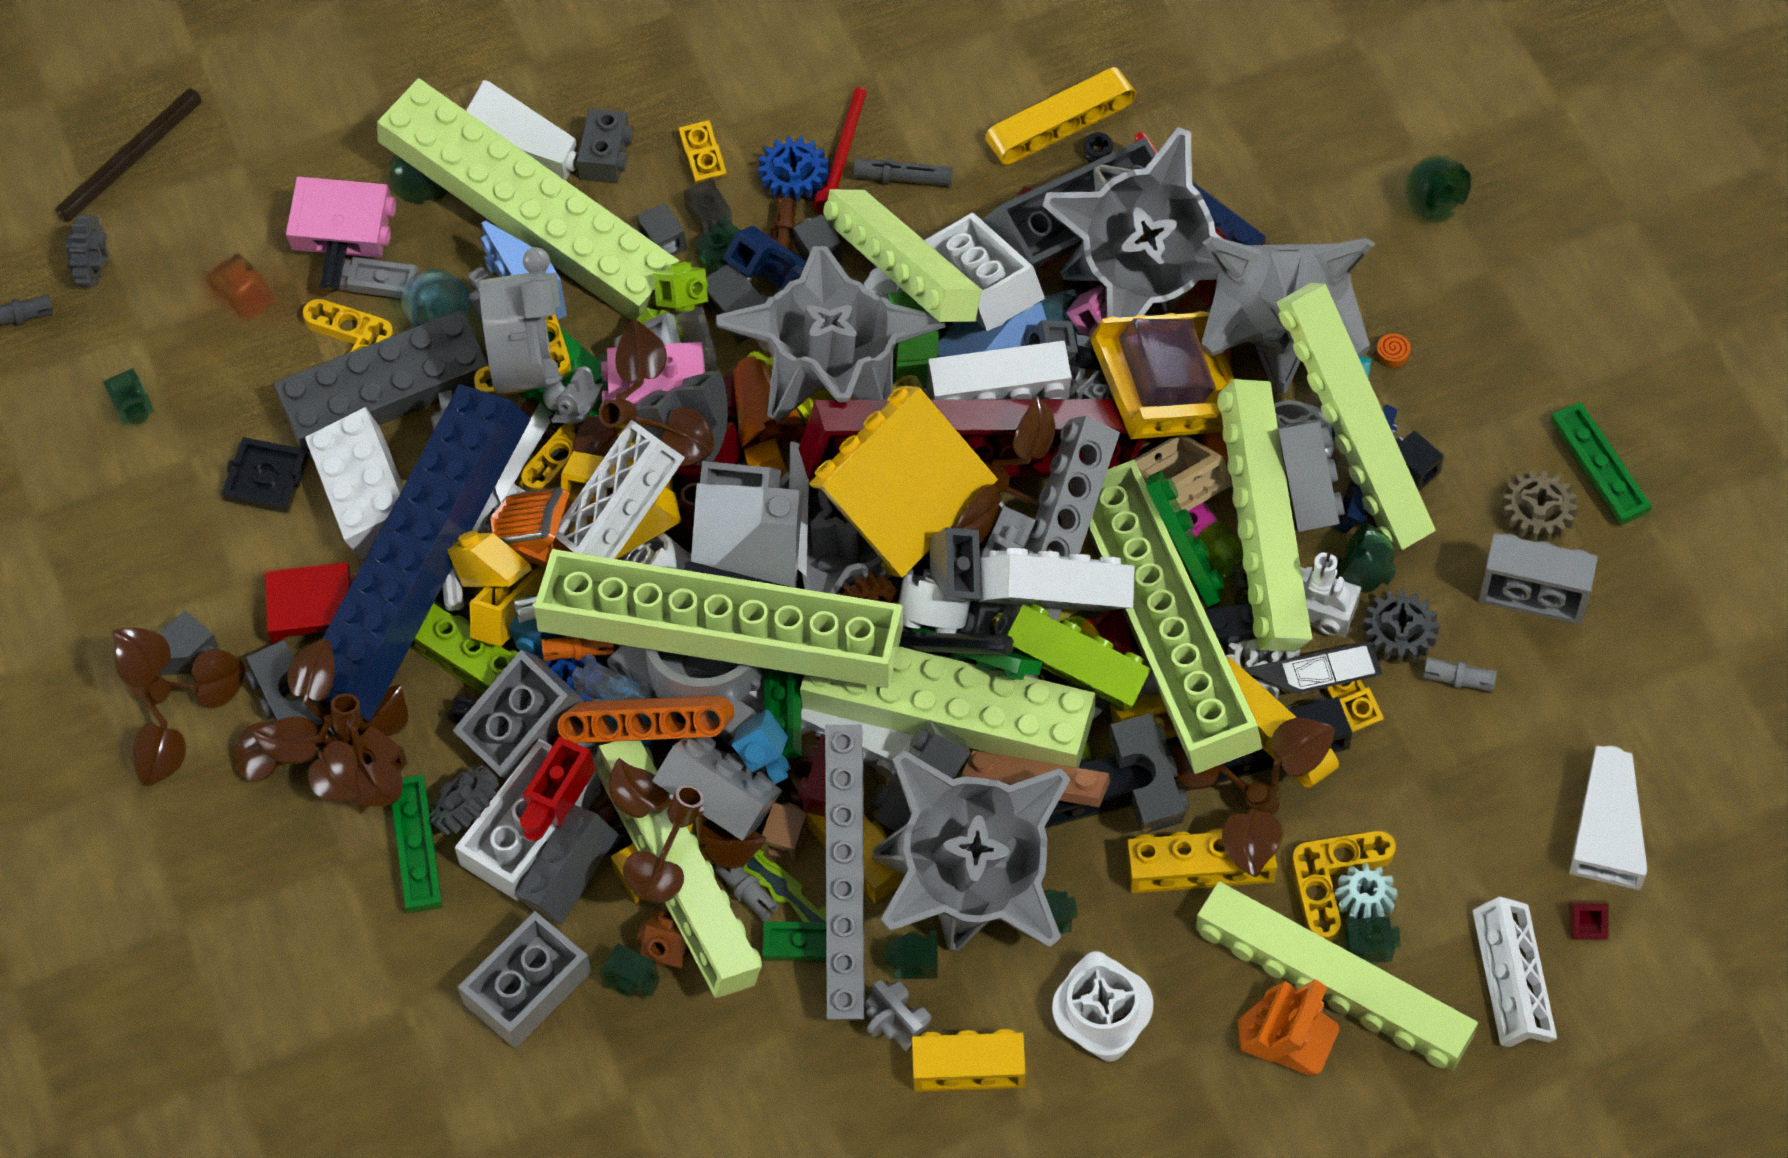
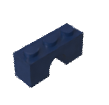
M753 225L736 233L723 257L724 261L748 277L758 275L771 280L780 288L779 291L783 290L790 281L799 279L806 264L805 260Z

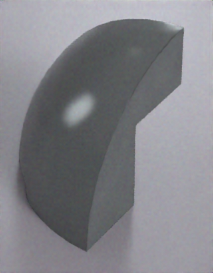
M720 371L685 378L679 387H675L670 391L660 389L635 405L637 417L667 424L669 416L675 408L688 407L697 410L705 417L711 427L714 447L709 457L694 465L702 466V461L713 462L718 455L725 437L728 418L727 394ZM639 424L660 440L666 431L661 428Z

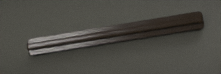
M188 88L55 209L57 215L63 221L70 222L202 102L200 94L194 89Z

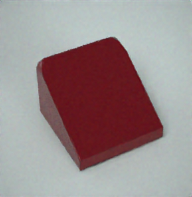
M1569 900L1571 939L1608 940L1609 903L1604 900Z

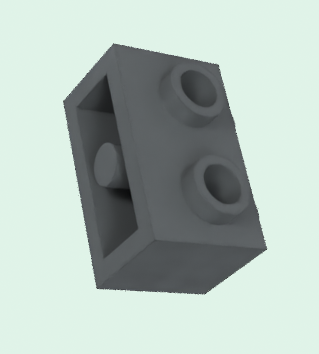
M589 108L577 158L580 180L618 184L621 171L625 172L627 169L628 153L625 152L626 146L632 145L634 128L628 124L627 112Z

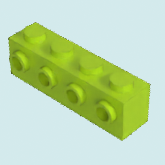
M436 599L410 646V649L481 695L485 693L518 654L515 650L508 651L501 646L488 645L483 641L470 638V622L461 615L453 616L445 611L444 606Z
M1031 603L1029 607L1025 604L1021 606L1006 635L1011 636L1014 640L1012 645L1013 652L1043 661L1041 668L1086 691L1095 692L1096 696L1126 711L1133 707L1151 668L1144 665L1146 661L1131 652H1126L1123 655L1113 650L1114 645L1110 641L1099 636H1094L1092 639L1080 633L1082 628L1073 622L1063 619L1060 623L1048 617L1050 612L1039 605Z

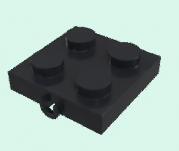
M243 437L235 459L228 462L227 472L229 475L221 493L223 500L289 513L297 488H300V480L303 479V472L309 458L308 451L306 449Z

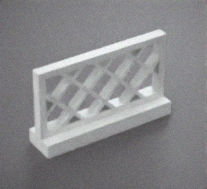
M631 419L561 519L555 538L574 553L615 559L685 457ZM637 434L636 444L629 447L630 442ZM634 457V464L627 467V460ZM616 465V473L609 476V472ZM614 485L613 494L607 496V488ZM596 494V501L589 505V501ZM594 514L593 523L586 526L587 517ZM576 523L575 531L566 535L573 524Z

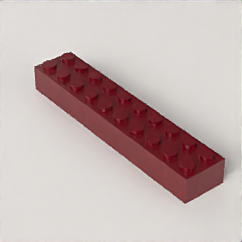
M1031 399L931 400L981 460L992 464L994 458L1000 460L1019 458L1013 447L1014 435L1022 417L1030 406ZM1041 399L1050 408L1055 421V435L1050 449L1041 459L1032 457L1028 464L1003 466V468L1009 474V477L1050 476V463L1057 454L1062 441L1060 438L1062 428L1071 418L1088 416L1120 432L1108 469L1136 459L1145 438L1130 439L1114 399ZM815 400L798 448L808 479H814L817 468L825 461L833 460L840 452V445L850 436L857 435L865 427L863 423L866 418L875 411H881L889 401L849 400L847 402H838L836 400ZM1079 451V458H1080V460H1081V462H1082V461H1083V455H1082V452Z

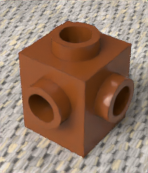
M656 910L648 922H642L637 942L642 943L640 957L649 959L652 963L659 966L670 965L682 968L691 951L670 911Z

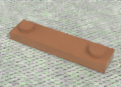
M972 750L961 775L999 780L1005 784L1012 785L1062 768L1071 780L1063 792L1060 801L1100 807L1110 783L1109 773L975 750Z

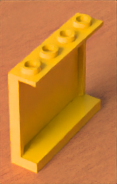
M1210 312L1167 313L1154 316L1137 315L1135 317L1122 318L1112 316L1100 321L1090 340L1130 439L1223 432L1222 415L1217 405L1218 393L1234 379V376L1224 353L1209 356L1201 350V342Z
M901 386L894 390L887 399L889 403L881 411H875L868 416L863 423L865 427L857 435L847 438L840 445V452L833 460H827L822 463L815 471L816 477L809 483L812 488H819L826 494L881 557L883 562L880 566L886 573L902 578L930 550L929 538L946 527L951 528L960 519L977 492L983 486L994 484L998 480L922 389L915 386Z

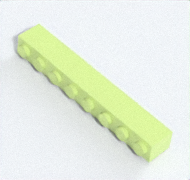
M829 190L828 201L824 204L823 212L825 219L831 227L939 322L976 321L982 289L866 190Z
M1310 283L1277 301L1276 303L1280 309L1279 319L1294 340L1293 350L1308 371L1307 381L1322 402L1321 412L1336 433L1335 443L1338 449L1345 454L1349 462V474L1352 480L1359 485L1363 493V505L1367 512L1373 516L1377 524L1376 533L1379 540L1388 548L1403 550L1436 531L1326 284Z
M1233 379L1218 393L1217 405L1219 411H1221L1223 421L1222 437L1227 447V468L1232 478V500L1237 510L1239 523L1237 531L1242 542L1244 554L1243 568L1247 573L1249 586L1248 601L1252 605L1254 618L1253 633L1257 637L1259 650L1296 652L1312 640V633L1271 382Z
M641 740L614 741L600 745L594 761L596 773L638 852L647 851L659 858L673 827L668 817V808L659 814L650 811L643 818L632 817L622 812L614 804L609 788L610 775L618 758L629 765L656 775L657 770L653 764L651 751L648 747L643 746ZM687 827L679 828L665 861L675 863L682 868L684 883L679 893L674 898L666 901L665 904L715 999L755 986L762 968L761 957L758 951L750 946L742 921L735 918L730 908L727 893L723 889L720 890L714 878V870L708 860H704L699 850L696 835L692 831L689 832Z
M1220 881L1197 915L1196 930L1199 931L1205 940L1214 944L1221 943L1230 948L1232 953L1239 959L1244 961L1251 960L1259 964L1270 976L1277 979L1284 978L1295 984L1297 989L1315 979L1327 986L1322 1000L1326 1001L1331 1009L1344 1015L1348 1013L1359 1019L1361 1024L1372 1032L1380 1031L1393 1038V1041L1399 1047L1405 1050L1413 1049L1424 1055L1427 1061L1435 1067L1441 1069L1446 1067L1454 1072L1474 1038L1478 1025L1477 1021Z

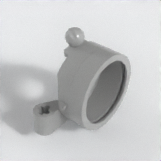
M533 247L524 253L522 261L524 268L529 273L479 280L485 344L492 383L496 394L546 387L542 397L544 404L551 410H558L557 399L564 393L566 387L561 382L563 374L559 375L558 363L551 359L545 317L557 314L556 307L561 306L556 272L546 273L550 264L549 255L544 249Z
M620 645L607 659V664L615 675L625 681L645 684L655 691L657 698L723 696L733 704L735 710L734 718L718 736L733 751L735 749L731 744L738 726L758 715L754 709L740 700L751 691H756L761 687L759 680L765 668L731 663L728 672L712 678L689 677L683 669L688 655ZM708 710L709 717L715 722H720L719 716L714 711ZM674 712V716L676 719L677 715L680 714L678 712Z

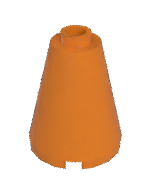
M747 357L737 363L738 366L733 370L739 443L743 451L748 447L774 437L780 443L781 448L789 446L790 441L796 442L803 436L805 428L804 421L796 409L780 422L767 415L772 372L765 361L756 359V357Z

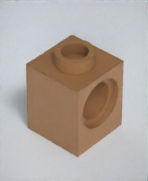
M773 803L762 834L766 837L765 843L761 847L764 856L797 864L808 831L807 813L795 804L785 803L781 805Z

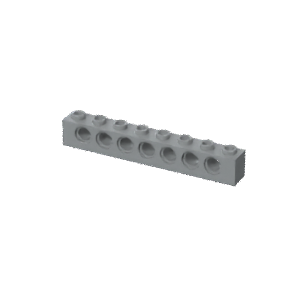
M1088 416L1071 418L1064 425L1060 434L1062 441L1058 452L1050 463L1051 473L1047 485L1039 496L1040 506L1035 518L1036 521L1025 548L1028 549V554H1038L1039 551H1047V546H1049L1051 551L1059 552V556L1069 557V554H1080L1120 432ZM1079 451H1081L1083 455L1082 462L1079 458ZM1069 482L1072 485V494L1068 489ZM1058 514L1061 516L1062 520L1061 527L1058 524L1057 520ZM1006 604L1004 613L996 624V635H1007L1022 605ZM1043 607L1050 612L1048 617L1058 621L1061 609ZM1025 675L1035 679L1039 678V675Z
M862 724L825 725L827 1020L865 1021Z

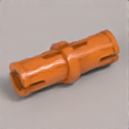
M577 637L541 639L544 662L575 658V661H582L583 657L612 655L614 653L613 643Z

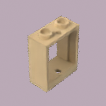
M1187 435L1174 436L1135 459L1145 483H1147L1149 475L1161 470L1166 479L1171 478L1178 491V497L1176 498L1181 509L1186 508L1188 511L1232 485L1223 456ZM1159 453V458L1155 460V455Z

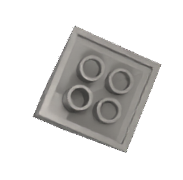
M697 483L691 562L796 588L803 491Z

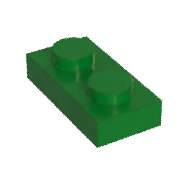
M764 921L763 960L826 962V922Z

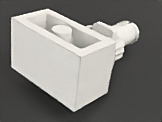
M1323 552L1315 558L1314 571H1312V567H1301L1310 626L1319 629L1326 635H1338L1346 638L1359 604L1361 587L1345 582L1343 577L1340 576L1339 579H1336L1338 572L1336 570L1337 559L1331 554L1329 562H1327V553Z

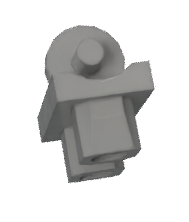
M1002 506L980 558L989 557V551H1007L1008 548L1023 549L1036 520L1006 506Z
M879 980L872 985L873 992L865 1002V1006L868 1009L866 1014L872 1020L867 1027V1031L873 1037L884 1033L889 1040L894 1038L907 1052L912 1049V1037L920 1036L928 1028L932 1019L931 1015L924 1007L918 1006L911 1011L907 1009L904 1004L907 1002L909 994L906 987L900 981L886 985L882 980Z

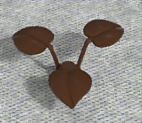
M632 319L621 335L615 358L616 369L620 378L626 382L636 381V383L623 393H617L615 396L616 400L604 401L599 408V416L588 417L580 425L575 436L572 452L576 451L605 457L618 439L621 428H625L632 419L637 424L666 430L661 437V441L685 457L680 466L693 465L709 457L714 447L711 427L701 413L688 407L675 408L671 412L667 424L637 417V410L634 404L626 400L629 395L644 384V378L654 379L658 377L663 371L667 360V352L663 341L640 321Z
M1032 396L1030 406L1022 417L1014 435L1013 447L1019 458L1006 460L994 458L992 464L983 461L998 480L994 484L983 486L977 492L954 527L979 530V543L988 540L1002 509L999 505L1002 500L999 492L1008 493L1037 508L1040 506L1038 500L1008 487L1010 477L1003 468V466L1028 464L1032 457L1041 459L1050 449L1055 435V421L1050 408L1039 397ZM1058 514L1057 520L1058 524L1061 527L1062 520L1061 516Z
M121 628L112 632L118 675L121 680L131 686V692L135 698L146 702L145 708L151 711L160 726L151 723L144 725L138 731L133 747L134 764L138 778L142 785L151 786L177 771L186 755V743L183 735L176 729H167V721L155 705L162 703L168 698L170 689H196V699L201 706L208 708L223 706L231 701L239 691L244 679L245 668L243 662L231 653L221 649H210L201 653L193 663L191 674L195 681L194 683L166 681L161 677V672L159 671L168 664L171 657L170 647L166 639L161 634L145 628Z
M321 639L301 650L293 658L288 669V685L294 695L304 696V704L325 723L324 717L326 715L312 700L322 701L329 694L334 680V656L330 640ZM256 722L251 724L240 734L233 752L234 768L248 780L263 781L269 778L278 766L279 762L266 755L254 739V730L265 728L271 723ZM330 726L324 740L321 743H315L319 759L311 764L308 771L310 787L315 794L329 800L347 801L360 798L358 762L356 753L350 745L352 737L351 735H339L332 726Z
M400 684L388 688L371 722L362 719L359 699L352 694L344 693L332 699L331 715L324 717L325 723L319 734L316 725L304 717L284 718L265 728L254 730V739L266 755L281 763L300 764L316 756L317 748L315 743H321L330 726H332L339 735L352 736L358 766L360 767L358 769V784L361 797L351 801L363 806H388L397 802L401 797L403 783L399 770L386 760H376L367 766L364 762L358 736V728L364 733L370 726H373L385 736H391L399 733L406 727L408 723V708Z
M1293 718L1279 725L1271 738V749L1278 756L1273 762L1271 784L1257 781L1248 786L1227 767L1223 766L1224 764L1195 774L1180 740H1177L1172 745L1170 753L1176 764L1177 778L1187 787L1192 789L1207 788L1217 781L1219 773L1222 772L1245 793V800L1251 809H1249L1248 815L1238 813L1228 818L1222 830V841L1225 850L1233 862L1247 874L1258 877L1266 863L1277 852L1282 841L1283 830L1281 824L1273 816L1280 806L1279 798L1275 794L1280 789L1278 786L1280 765L1282 764L1286 773L1293 777L1303 776L1313 771L1328 753L1334 739L1335 729L1330 724L1307 718Z
M620 758L615 762L609 780L610 794L614 804L622 812L635 818H643L650 811L659 814L668 808V817L673 824L659 858L653 853L639 851L631 854L625 861L623 867L625 881L633 892L645 901L653 903L666 902L674 898L681 890L684 883L682 868L675 863L665 860L679 828L693 824L695 819L697 840L700 844H706L704 849L705 855L709 860L721 867L730 869L743 867L765 843L766 837L755 831L742 841L712 820L703 822L702 814L705 809L702 807L704 796L698 788L692 785H682L677 788L675 794H669L668 791L652 782L655 777L653 773L629 765Z

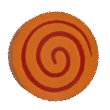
M1395 333L1387 334L1378 341L1376 356L1378 361L1386 367H1401L1409 359L1411 346L1404 336Z

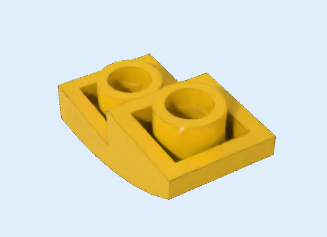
M710 120L678 128L681 143L695 183L727 176Z
M1362 680L1324 688L1329 699L1339 697L1352 733L1384 720L1370 688H1365Z

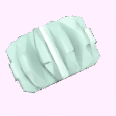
M1365 862L1362 865V870L1359 871L1351 865L1348 868L1347 875H1341L1338 878L1337 884L1339 888L1335 890L1336 900L1341 901L1338 909L1340 913L1350 912L1349 920L1351 923L1360 917L1366 927L1369 925L1371 917L1381 923L1384 920V913L1390 914L1393 912L1395 905L1393 901L1397 898V890L1391 887L1394 881L1392 875L1382 877L1383 869L1381 866L1376 868L1375 871H1370L1369 865Z

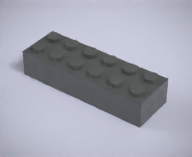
M1145 137L999 205L982 221L1036 269L1077 249L1082 243L1081 238L1042 206L1047 192H1094L1093 172L1095 167L1103 164L1132 170L1141 169L1147 166L1155 156V152Z
M461 309L276 381L274 385L279 402L299 448L306 449L310 453L305 439L306 436L364 407L367 408L378 425L435 404L440 402L438 392L452 390V394H454L459 384L475 388L474 376L480 368L488 366Z

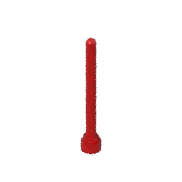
M857 87L854 90L826 185L816 193L813 209L817 213L823 214V216L824 204L828 201L829 190L838 189L867 94L866 89L863 87Z

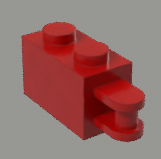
M560 736L557 738L523 793L527 807L520 817V825L527 840H540L551 824L559 828L562 826L568 812L572 810L595 772L593 758L589 749Z

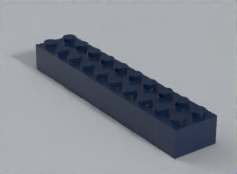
M461 384L458 385L322 638L328 639L331 642L334 656V680L327 697L317 702L331 707V701L335 696L344 693L352 694L360 701V715L362 719L371 722L453 567L447 550L458 542L459 536L472 531L531 420L512 400Z

